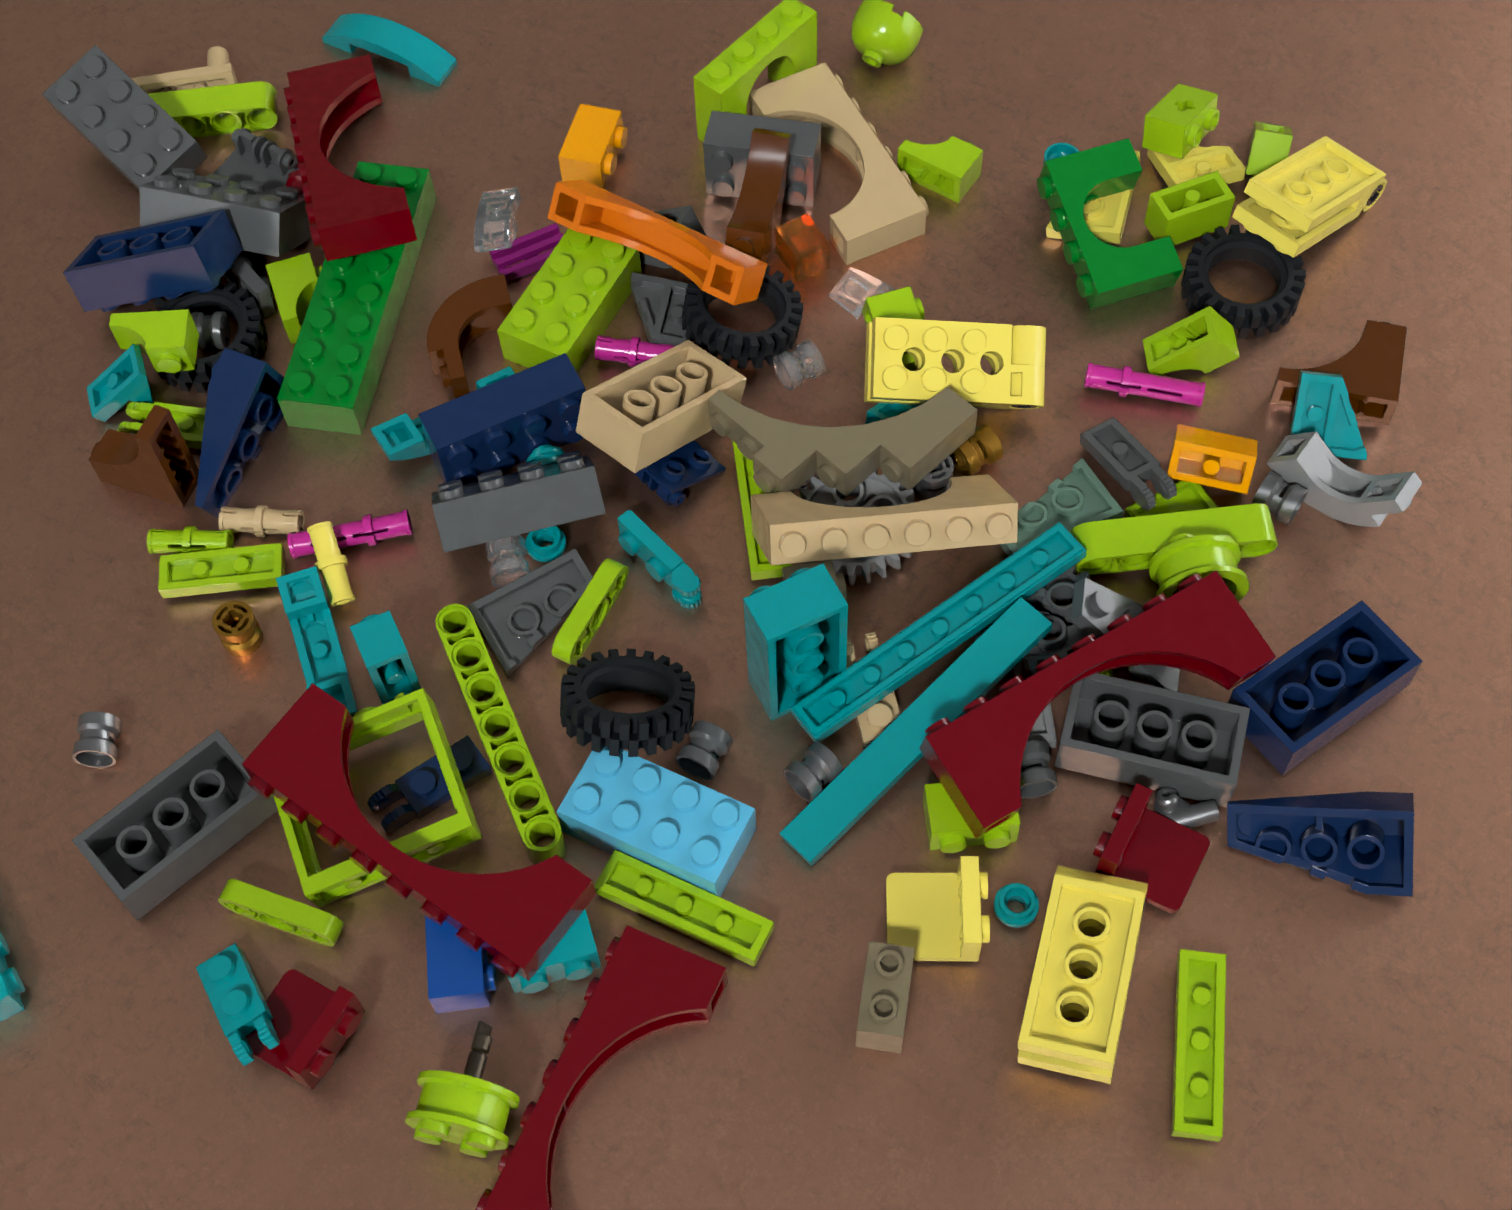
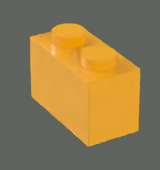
M580 103L558 155L562 181L583 179L600 188H604L608 176H612L615 173L619 148L624 149L627 141L628 130L627 127H623L621 111Z
M1178 424L1169 457L1167 474L1172 479L1247 494L1257 459L1258 440Z

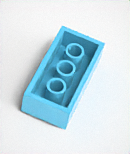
M607 746L600 753L591 751L557 809L563 833L611 855L614 850L622 852L718 897H721L756 831L755 808L639 756L628 757V751L620 749L619 757L610 756L609 747Z

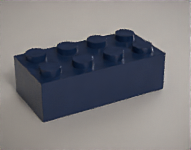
M224 209L98 235L67 267L63 274L84 312L101 309L102 312H108L123 304L133 303V305L139 306L154 298L165 297L166 299H174L185 292L197 290L198 293H205L211 291L219 285V280L224 273L233 267L234 260L243 248Z
M564 353L418 414L431 458L443 482L462 480L463 485L477 482V476L482 473L501 470L502 473H505L514 466L526 462L532 451L539 446L552 445L554 447H561L568 443H576L582 440L583 437L576 433L582 393L586 392V389L567 354Z
M1361 600L1233 689L1228 703L1250 708L1245 736L1283 776L1409 686L1423 661Z

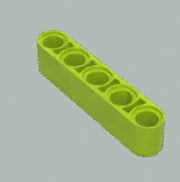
M257 81L148 94L193 138L232 134L235 129L247 128L251 132L267 130L274 127L277 123V90L270 83Z
M1261 503L1092 521L1077 525L1070 531L1073 537L1086 549V557L1076 564L1077 572L1087 571L1089 575L1148 569L1149 561L1153 555L1169 545V540L1172 537L1183 533L1192 534L1193 536L1207 534L1229 535L1238 543L1241 558L1263 556L1278 547L1269 507Z

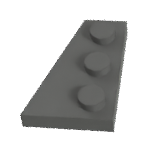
M576 549L467 605L480 633L507 678L570 615L592 580V574Z
M1083 578L1074 583L1071 621L1087 635L1094 634L1096 639L1108 633L1107 626L1119 617L1129 613L1131 618H1134L1143 613L1144 610L1142 608L1143 605L1088 578ZM1159 665L1129 666L1128 671L1137 679L1146 678L1155 687L1178 692L1180 669Z

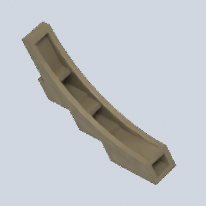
M946 387L925 403L895 417L863 425L823 427L800 425L771 418L743 406L721 390H718L708 398L709 423L720 436H728L737 444L738 449L746 458L753 460L754 481L765 493L788 491L793 493L817 473L820 480L829 488L835 487L843 495L847 496L879 467L890 481L899 482L907 490H910L975 433L978 411L952 389Z

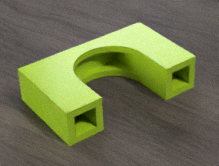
M783 0L693 77L697 135L699 140L704 142L711 111L747 115V102L750 91L766 66L768 68V78L774 82L817 66V11L799 0Z

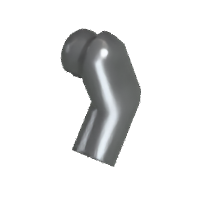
M1170 787L1158 790L1155 795L1154 808L1156 812L1183 826L1193 828L1220 821L1219 810L1214 799L1190 805L1177 796V791Z

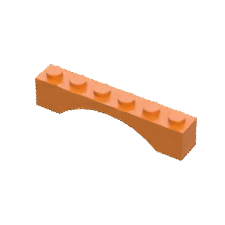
M583 179L560 181L555 184L547 216L548 219L576 232L609 240L652 256L686 275L702 291L732 305L757 300L767 263Z

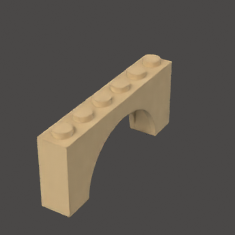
M825 62L750 91L749 115L821 124V141L842 152L858 171L862 181L858 193L848 205L830 215V241L846 265L925 234L926 217L929 215L925 199L921 195L917 196L911 187L907 173L904 170H899L889 147L881 144L873 124L870 121H865L860 113L857 101L847 95L841 78L838 74H833Z
M989 474L950 477L949 489L941 495L919 502L883 507L825 505L802 499L791 491L751 495L752 534L770 565L1017 543L1018 502Z

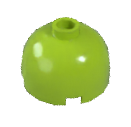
M863 0L854 15L851 27V38L857 51L863 55L862 60L873 67H881V65L892 66L902 63L917 48L923 33L920 22L907 11H904L903 16L892 12L894 4L889 2Z

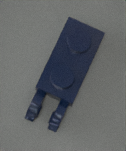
M468 735L450 746L465 790L492 773L490 765ZM436 755L395 780V784L385 785L379 791L372 794L367 801V805L373 812L382 811L403 797L408 804L398 806L382 818L381 825L387 833L395 832L417 817L421 819L451 800Z

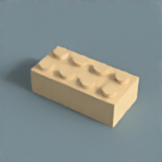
M686 340L582 393L576 433L636 473L713 430L709 423L708 398L718 390H721L741 404L747 377L690 340Z

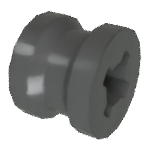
M216 311L213 315H205L203 312H193L191 314L199 332L197 350H204L207 346H215L217 349H224L229 346L230 323L225 311Z

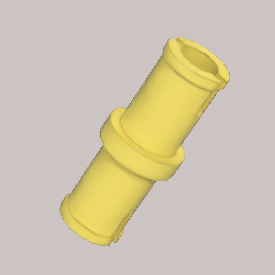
M325 521L311 525L307 528V532L310 535L318 561L314 565L317 567L318 572L322 574L330 606H341L354 601L356 598L345 569L348 561L346 555H341L333 530V523Z

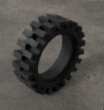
M1239 224L1231 225L1228 235L1222 226L1215 229L1214 236L1208 232L1202 236L1201 243L1196 241L1193 245L1191 252L1188 254L1181 286L1183 287L1181 295L1182 299H1187L1185 306L1189 312L1196 309L1195 313L1211 306L1234 329H1238V339H1247L1250 329L1253 330L1255 338L1264 336L1266 328L1272 334L1278 331L1280 324L1285 326L1289 322L1290 317L1294 316L1305 286L1306 269H1302L1304 262L1301 256L1293 258L1290 255L1283 254L1276 250L1272 243L1247 230L1245 233H1240ZM1227 260L1254 262L1263 266L1271 273L1277 285V292L1272 297L1259 303L1244 304L1223 297L1214 289L1210 283L1208 273L1214 266Z
M767 265L757 300L771 309L776 322L764 331L741 332L721 325L712 317L708 305L717 297L702 291L691 280L686 287L681 316L682 329L686 330L685 337L687 340H695L694 344L702 349L707 348V352L714 357L721 355L722 362L728 366L731 359L738 360L737 369H746L747 362L750 360L754 369L762 368L764 359L770 366L777 363L778 356L782 359L788 355L789 349L792 350L795 345L803 316V303H800L801 295L799 291L793 292L795 285L791 280L782 283L784 274L777 270L770 276V266Z
M220 279L219 285L211 291L205 293H198L197 290L185 292L177 298L168 299V302L158 298L153 303L157 311L189 309L190 314L193 312H203L206 314L225 311L239 325L237 335L227 349L261 360L259 354L265 355L267 347L264 341H268V334L254 298L249 296L248 291L243 287L238 290L234 282L228 281L223 286ZM223 350L212 356L196 358L195 370L157 373L162 380L165 378L167 383L174 388L179 384L182 391L190 392L192 385H194L197 393H206V385L210 382L212 367L220 359Z
M618 649L608 650V657L605 658L600 651L591 654V661L582 657L577 660V666L571 664L567 668V674H563L560 695L562 727H566V733L570 738L577 736L576 743L584 747L591 742V750L598 753L607 746L609 747L610 756L619 757L620 749H628V757H638V749L644 748L647 756L657 754V745L666 751L672 748L673 741L679 744L684 740L685 734L690 733L694 716L695 683L691 681L692 676L688 671L683 672L681 664L676 662L670 665V658L664 655L654 660V652L645 650L643 656L639 657L636 656V649H627L626 656H619ZM612 691H636L652 695L662 700L665 704L657 709L646 712L622 713L603 709L593 704L590 699Z

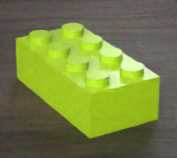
M568 228L498 328L497 332L503 358L530 368L566 353L578 373L594 349L597 336L604 334L632 292L630 287L632 272L642 274L639 251Z

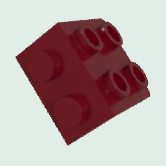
M1136 783L1130 797L1122 794L1115 806L1111 818L1118 822L1112 834L1103 831L1095 847L1093 855L1100 858L1095 873L1148 883L1145 902L1168 913H1177L1205 857L1210 841L1205 835L1147 809L1153 790Z
M291 969L283 975L266 1000L273 1016L271 1022L280 1044L271 1050L268 1049L261 1042L257 1029L246 1035V1039L252 1048L253 1056L313 1090L319 1080L332 1067L336 1055L346 1040L355 1033L366 1011L356 995L340 985L334 992L303 973Z

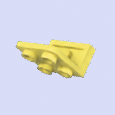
M960 856L957 873L894 872L889 874L886 878L887 944L915 948L913 961L978 962L982 943H989L990 941L989 915H981V900H987L988 875L987 872H979V856Z

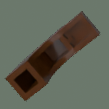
M504 274L477 280L454 292L442 303L431 320L427 334V350L434 375L441 374L444 388L452 387L455 399L470 393L464 370V357L467 349L482 335L497 331L512 310V303Z

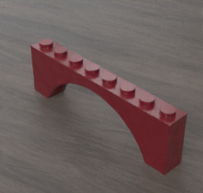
M370 54L287 72L289 87H285L283 90L288 105L287 111L295 142L294 148L302 180L301 186L306 201L305 207L310 222L309 228L315 248L323 247L328 262L417 241L404 188L362 182L342 173L328 161L332 147L341 133L359 116L383 103Z
M1217 571L1204 578L1199 573L1189 577L1177 587L1178 593L1169 598L1164 593L1154 597L1142 607L1143 613L1134 618H1131L1129 613L1119 617L1107 626L1108 633L1097 639L1094 634L1084 637L1071 647L1073 653L1062 659L1057 654L1047 658L1035 668L1038 673L1025 680L1021 675L1012 678L999 688L1001 694L989 701H987L985 696L979 697L962 709L963 716L952 722L949 721L948 717H945L925 730L927 736L919 749L976 839L1014 817L1022 807L1020 773L1023 753L1030 732L1037 718L1048 704L1077 682L1109 669L1134 665H1159L1198 674L1230 690L1265 668L1276 657Z
M312 683L242 763V766L251 777L247 784L267 800L272 795L284 803L281 809L299 824H303L307 819L318 827L315 834L330 847L337 849L341 844L351 851L352 855L349 857L351 861L366 873L371 874L374 870H377L388 878L384 884L397 896L406 900L411 895L423 905L419 909L430 920L440 926L444 921H447L458 929L455 936L467 947L475 952L482 947L495 956L491 962L504 974L514 978L518 973L529 981L595 897L596 891L593 880L557 855L518 870L503 873L471 874L444 870L425 864L394 847L369 824L361 813L353 793L349 771V751L355 723L345 705Z
M628 925L621 938L614 937L605 954L607 965L601 977L595 976L586 990L584 1002L587 1005L579 1019L574 1017L565 1031L563 1043L566 1046L559 1060L552 1059L544 1072L542 1085L545 1087L537 1103L531 1101L523 1113L520 1121V1128L523 1129L515 1146L509 1144L501 1156L497 1169L501 1174L493 1190L487 1188L483 1192L475 1210H553L551 1190L555 1151L567 1116L580 1093L607 1062L635 1042L672 1027L709 1023L728 984L726 967Z

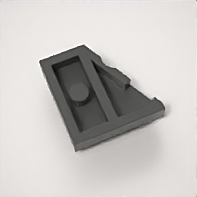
M632 272L630 287L648 342L676 346L687 340L685 337L686 330L682 329L681 316L688 283Z

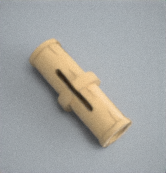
M258 505L256 508L223 506L220 509L221 512H219L218 518L220 530L255 533L257 537H266L267 534L288 535V533L303 532L302 530L305 527V516L302 510L269 509L266 505Z

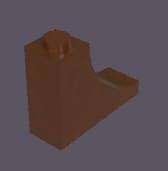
M754 128L751 135L744 180L734 214L727 226L725 245L765 262L778 243L792 134Z
M1367 320L1359 342L1340 359L1314 368L1289 369L1280 367L1272 389L1270 403L1294 407L1300 370L1338 374L1344 378L1356 419L1389 424L1399 401L1407 327L1388 322Z
M153 406L137 433H125L108 429L101 441L94 445L89 458L92 467L102 482L184 508L197 486L199 469L170 410L161 406Z

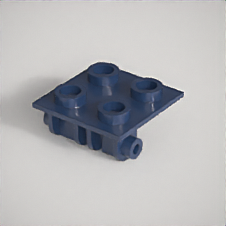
M693 440L634 474L643 484H647L651 491L657 490L656 494L663 499L665 504H673L675 507H678L686 499V495L683 493L685 488L722 473L726 468Z

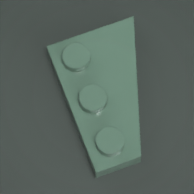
M1082 458L1073 465V471L1062 480L1057 478L1048 486V492L1037 501H1029L1018 510L1017 543L1000 544V546L1009 557L1058 522L1070 532L1072 528L1082 523L1123 518L1124 511Z

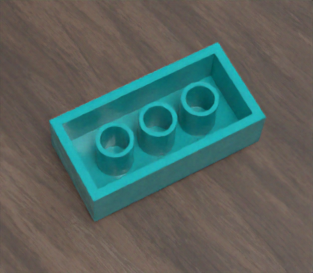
M823 563L811 569H799L788 579L773 586H761L755 589L748 597L743 598L748 681L769 719L772 721L790 713V707L846 669L848 604Z

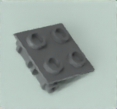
M247 128L235 129L231 135V140L234 142L236 150L213 174L226 175L229 177V181L238 183L246 180L259 181L263 183L264 188L275 189L277 187H286L288 175L293 171L299 170L298 159L292 150L288 148L282 149L274 141L268 140L263 136L257 137Z

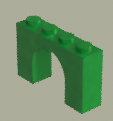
M1129 138L1045 161L1041 174L1037 179L1038 192L1042 199L1047 200L1051 210L1050 220L1052 227L1056 232H1060L1064 242V257L1069 265H1073L1076 272L1078 292L1082 298H1086L1090 310L1174 286L1183 271L1170 236L1132 247H1115L1102 242L1094 236L1085 222L1083 208L1095 199L1135 187L1142 168Z

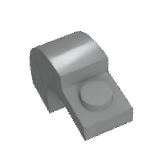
M1317 432L1286 436L1267 462L1273 472L1283 477L1285 483L1291 486L1298 484L1308 490L1303 501L1305 504L1338 521L1363 527H1379L1388 513L1397 514L1403 512L1410 506L1412 498L1422 485L1421 480L1414 471L1370 475L1350 468L1335 457Z

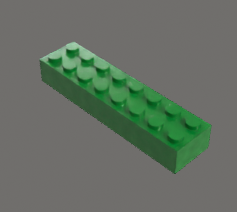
M358 161L353 175L354 179L374 185L404 188L417 241L328 262L325 257L277 397L287 426L355 435L363 434L437 199L429 169Z

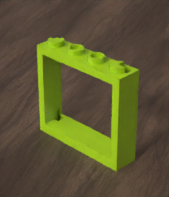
M423 688L407 695L401 692L395 696L393 701L378 707H366L354 714L352 719L355 724L350 741V751L424 720L457 813L389 842L408 856L426 863L483 838L435 703ZM274 796L304 895L319 908L388 879L377 870H374L371 874L366 873L353 863L351 859L322 871L306 820L303 824L293 820L281 809L284 803Z

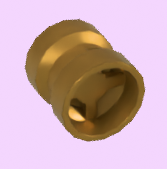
M981 425L976 428L975 433L949 456L953 459V464L961 475L973 476L981 470L982 465H992L1001 460L1004 453L995 432L987 425Z
M229 601L216 609L212 617V625L225 650L231 655L238 657L254 653L263 641V631L251 607L241 601Z

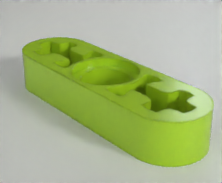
M610 558L603 561L559 630L552 646L553 657L570 665L577 663V660L581 658L621 594L628 578V566Z
M229 879L218 898V902L234 913L325 946H335L344 927V923L339 918L326 911L236 879Z

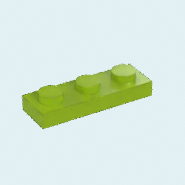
M282 543L161 555L158 591L164 599L278 586L276 578L285 575V549Z

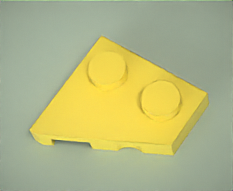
M1198 145L1183 159L1148 149V158L1168 187L1215 171L1219 172L1226 184L1244 180L1246 168L1230 146L1201 147Z

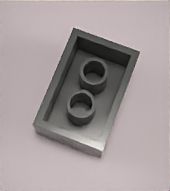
M711 111L703 142L707 194L739 198L748 161L752 131L754 128L792 134L783 203L794 206L814 207L821 176V124Z

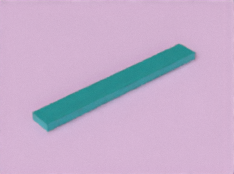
M1058 522L790 707L791 714L814 742L823 741L998 619L1020 597L1025 600L1086 557V549Z
M1020 597L779 833L781 838L812 867L923 757L919 748L927 736L925 730L945 717H948L949 721L952 722L963 716L962 709L977 698L985 696L1052 630V622Z

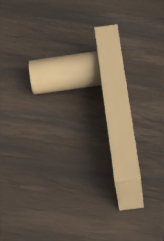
M214 46L208 50L207 66L131 78L147 94L238 84L232 63H229L228 52L220 46Z

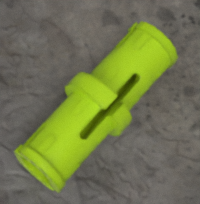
M186 526L184 530L151 528L147 533L146 543L149 554H179L234 548V535L232 530H198L195 526Z

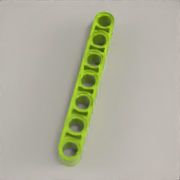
M447 605L436 616V628L527 855L533 864L540 863L554 855L563 859L566 854V844L560 823L471 611L464 605ZM455 628H464L460 632L450 633ZM469 661H479L474 666H464ZM483 695H493L492 698H490L487 701H477L478 698ZM498 729H508L502 736H491ZM513 764L523 765L517 772H505ZM527 800L539 801L532 809L525 810L519 808ZM549 836L554 838L553 842L548 846L538 847L534 845L541 837Z

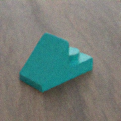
M132 344L86 387L92 418L104 422L128 401L154 404L140 346Z

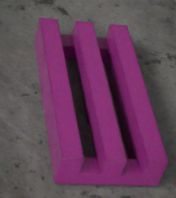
M557 223L551 224L489 249L490 258L499 274L505 275L506 283L540 270L554 250L549 249L556 247L563 237V233H560Z

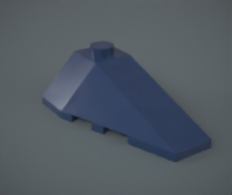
M224 348L220 359L214 363L208 385L195 506L219 518L221 507L227 506L243 480L242 468L245 463L250 459L256 460L262 452L261 446L258 445L267 430L275 432L283 418L277 397L284 377L268 363Z
M1365 791L1228 801L1227 846L1278 864L1282 862L1308 870L1309 875L1321 879L1325 877L1348 884L1350 889L1364 894L1413 897V793Z

